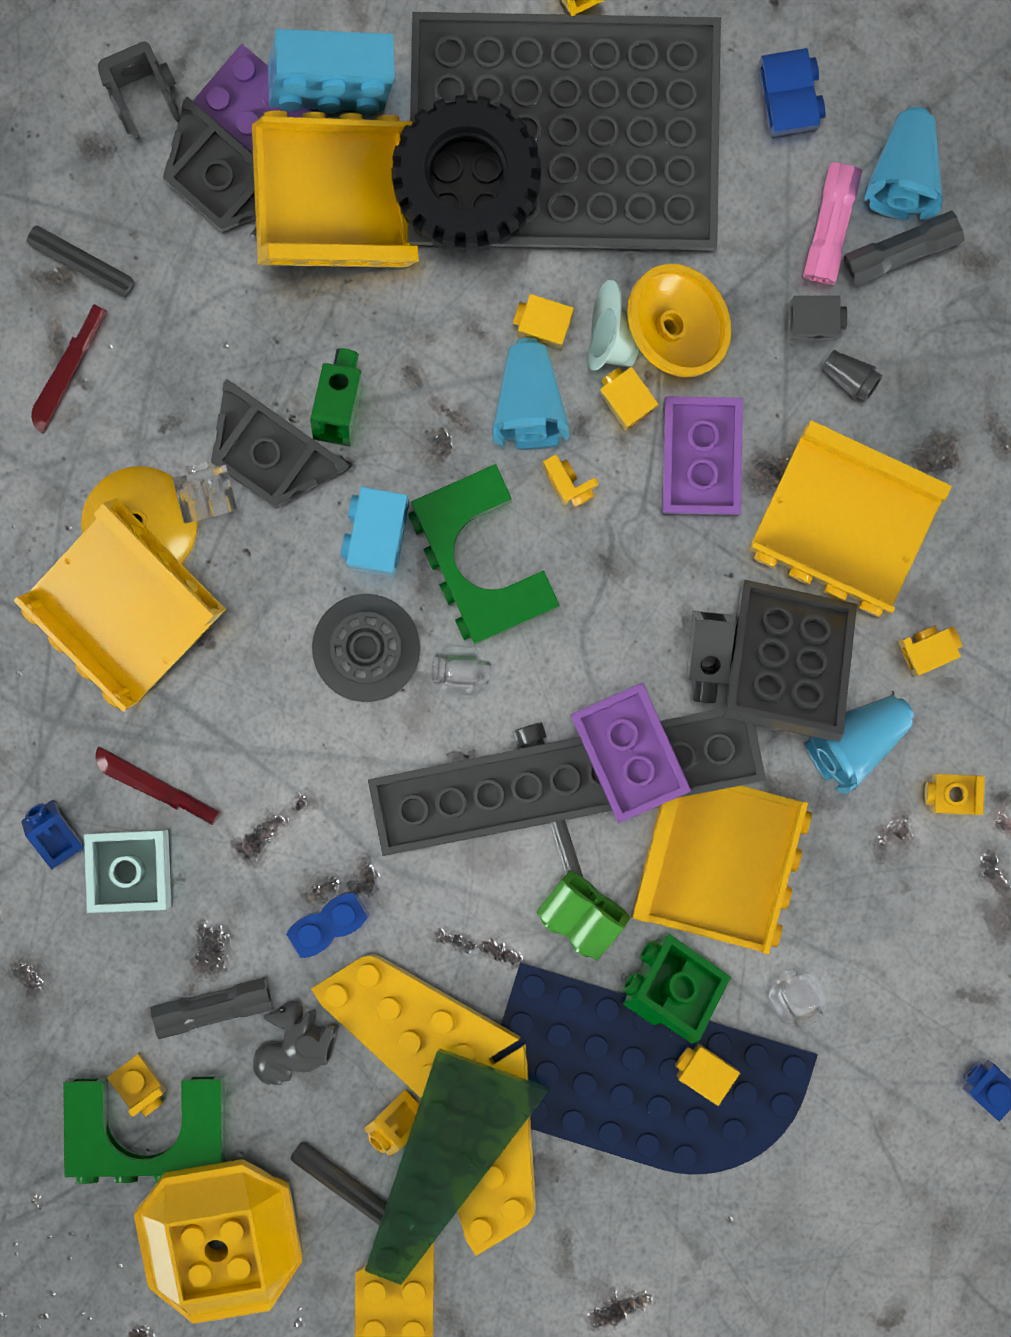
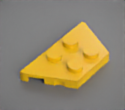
M428 1234L422 1237L421 1240L405 1248H399L387 1254L386 1257L356 1270L355 1337H433L434 1234Z

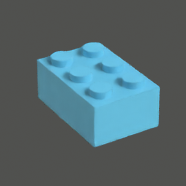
M275 29L268 61L269 107H279L287 112L298 111L301 108L318 109L323 113H334L339 110H356L358 113L366 115L385 110L395 79L393 34Z

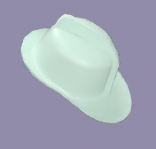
M607 280L602 285L594 304L592 337L588 352V366L591 370H598L604 364L631 367L635 364L639 348L630 331L627 311L622 308V294L616 280Z

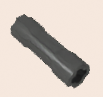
M951 210L929 219L915 228L845 254V266L855 286L883 276L886 272L962 243L965 240L963 229L956 214Z
M263 977L237 984L228 989L152 1006L151 1017L158 1039H163L206 1025L271 1011L273 1004L266 978Z

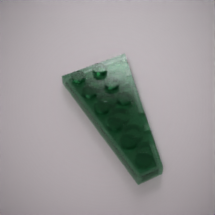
M438 1049L365 1271L401 1285L551 1088L450 1051Z

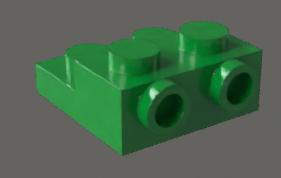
M670 934L656 941L651 940L646 944L639 956V959L644 962L640 972L635 971L632 973L623 986V991L628 994L623 1005L653 1026L662 1023L691 1044L700 1041L731 976Z

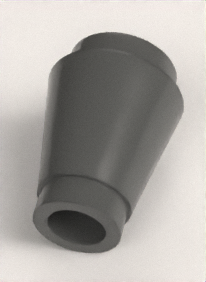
M836 350L832 351L822 367L855 400L859 397L867 401L883 376L876 371V366L839 353Z

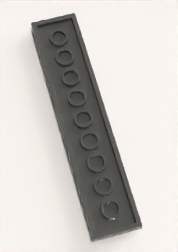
M725 708L662 720L661 723L692 790L680 797L766 781L755 724L724 718ZM580 737L368 779L382 856L613 811Z

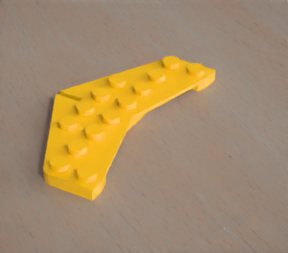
M377 954L362 956L311 988L323 1008L425 1101L463 1233L475 1256L528 1225L536 1212L526 1044L496 1063L492 1059L493 1055L518 1041L521 1037Z

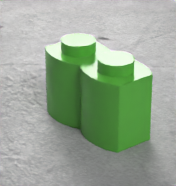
M568 870L536 912L541 918L542 924L548 930L567 936L577 953L597 961L631 918L617 903L600 894L590 882L572 870Z

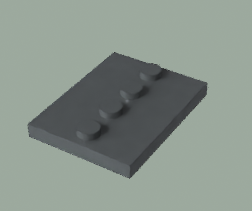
M744 579L740 591L724 718L840 742L844 733L857 604Z

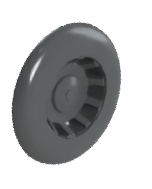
M358 594L338 601L324 613L313 635L312 655L321 679L335 693L354 701L372 702L385 699L397 693L411 679L419 661L420 640L413 620L396 602L379 595ZM366 618H374L377 621L375 625L366 624ZM359 619V625L353 628L349 626L351 621ZM386 624L391 632L384 634L380 629L381 626ZM344 628L347 634L343 640L338 639L341 630ZM395 639L396 650L389 649V640ZM336 645L342 646L343 654L338 657ZM387 656H394L393 662L387 667L384 664ZM345 660L351 665L348 672L341 666V663ZM380 667L383 673L373 677L372 670ZM356 670L365 671L366 678L356 677Z

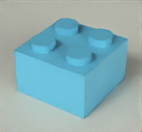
M360 487L359 496L352 495L348 518L354 522L352 534H344L341 548V556L347 560L346 565L351 570L396 578L410 505L407 495L367 487Z

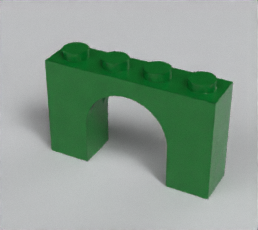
M497 464L411 501L414 511L407 513L416 534L424 532L430 546L423 550L432 570L440 567L446 580L440 583L439 586L447 604L456 603L462 617L455 619L464 641L471 638L474 645L560 607L544 570L504 588L484 589L466 580L456 566L454 547L461 530L472 520L512 503V498Z
M185 1076L181 1080L182 1122L179 1136L176 1142L168 1149L150 1155L138 1154L126 1149L113 1135L109 1124L107 1077L69 1078L63 1082L64 1177H75V1183L99 1182V1177H114L115 1183H133L138 1181V1176H153V1181L158 1182L165 1172L225 1162L224 1076Z

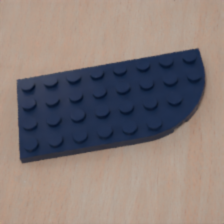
M520 961L501 1026L514 1032L521 1038L493 1055L492 1059L496 1063L526 1044L532 1130L673 1173L696 1175L722 1172L751 1161L771 1147L786 1132L795 1119L806 1095L818 1056L817 1053L712 1020L709 1021L700 1041L691 1044L662 1023L653 1026L624 1006L623 1002L628 994ZM697 1043L737 1068L740 1072L719 1106L681 1082L676 1076L680 1070L675 1067L676 1063L687 1047L693 1050Z

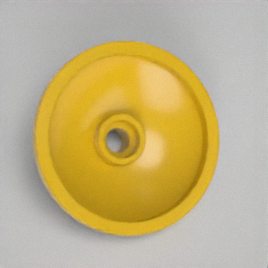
M672 263L656 266L644 273L636 281L629 295L627 316L631 334L643 355L662 371L679 377L699 376L716 367L724 358L729 348L731 320L726 303L714 284L695 269Z
M134 466L109 474L94 487L83 508L81 518L82 534L95 521L96 517L93 513L103 503L117 498L133 515H140L142 517V524L181 564L186 560L196 540L198 520L192 498L179 481L159 469Z

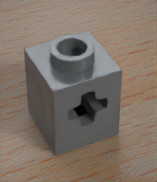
M841 295L793 296L791 299L790 340H836L840 336L841 330H846L847 307L841 306Z

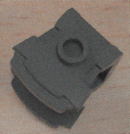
M140 42L99 61L98 71L102 85L108 90L110 100L127 134H133L134 138L140 136L119 87L152 73L156 77L175 121L180 119L179 109L169 88L176 84L167 62L159 65L148 42Z

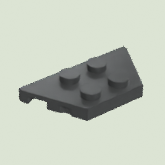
M187 96L183 100L182 112L177 131L175 130L172 149L166 163L163 180L221 232L256 219L253 154Z
M228 379L224 381L220 414H218L216 441L213 446L211 463L275 508L347 470L349 467L348 463Z

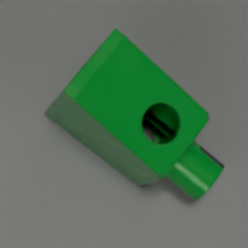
M338 348L336 349L334 363H323L310 417L313 440L351 447L362 391V371L356 369L359 357L356 351Z

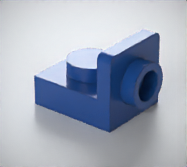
M54 800L46 804L41 803L34 806L21 821L26 838L51 870L84 848L82 841L60 814L59 807Z
M989 1060L984 1065L981 1062L977 1063L966 1075L965 1080L968 1083L962 1089L1000 1122L1011 1110V1079Z

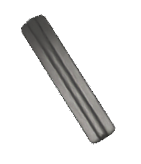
M34 226L28 234L26 242L31 247L121 296H126L132 288L134 280L131 276L40 226Z
M306 1143L299 1144L291 1155L290 1159L293 1163L376 1224L383 1225L391 1215L392 1207Z

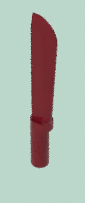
M95 304L92 305L77 337L71 338L68 348L32 408L31 418L33 425L42 434L48 426L84 353L87 352L107 312Z
M97 747L96 763L105 775L158 799L176 810L180 807L211 825L217 820L220 812L216 809L209 807L182 790L170 786L115 754Z

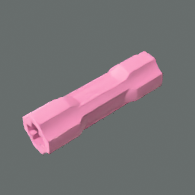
M836 162L829 165L823 189V201L813 243L808 252L803 278L822 284H835L843 255L842 247L852 205L857 196L862 169Z

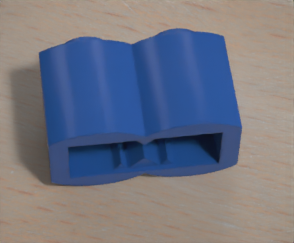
M808 48L762 55L759 60V67L771 136L776 137L817 130L820 126V119L825 118L826 112L823 96H816L813 81L819 80L816 57L810 58Z
M348 891L333 898L324 906L322 911L312 912L300 918L290 927L286 935L300 958L311 957L326 949L335 937H343L359 929L370 913L357 892Z

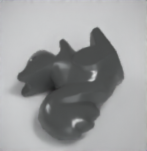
M294 1000L286 1002L274 1013L265 1014L264 1019L267 1022L284 1029L285 1032L282 1043L267 1042L255 1051L253 1058L255 1075L261 1082L267 1085H281L282 1082L290 1081L292 1072L305 1073L321 1065H327L333 1053L339 1025L331 1024L327 1025L324 1029L314 1026L316 1011H308L302 1019V1006L298 1001Z

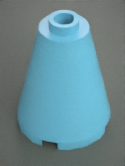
M909 107L906 111L898 114L868 182L864 200L869 199V208L881 215L908 220L909 213H921L920 220L936 216L941 211L943 198L936 119L925 108Z
M519 339L515 345L508 349L492 427L493 442L505 447V440L516 442V449L521 450L559 445V437L563 436L566 441L569 439L570 427L548 349L545 345L540 344L538 339Z
M888 696L847 711L845 714L844 733L840 742L809 736L810 740L805 743V747L812 762L826 781L833 777L840 784L835 789L840 793L848 794L861 784L913 726L912 718L914 713L904 699Z

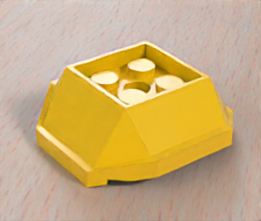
M243 1159L165 1172L134 1211V1220L148 1288L192 1324L270 1311L302 1263L303 1254L289 1183L278 1177L274 1178L261 1168ZM212 1240H220L226 1244V1247L217 1250L211 1248L208 1243Z

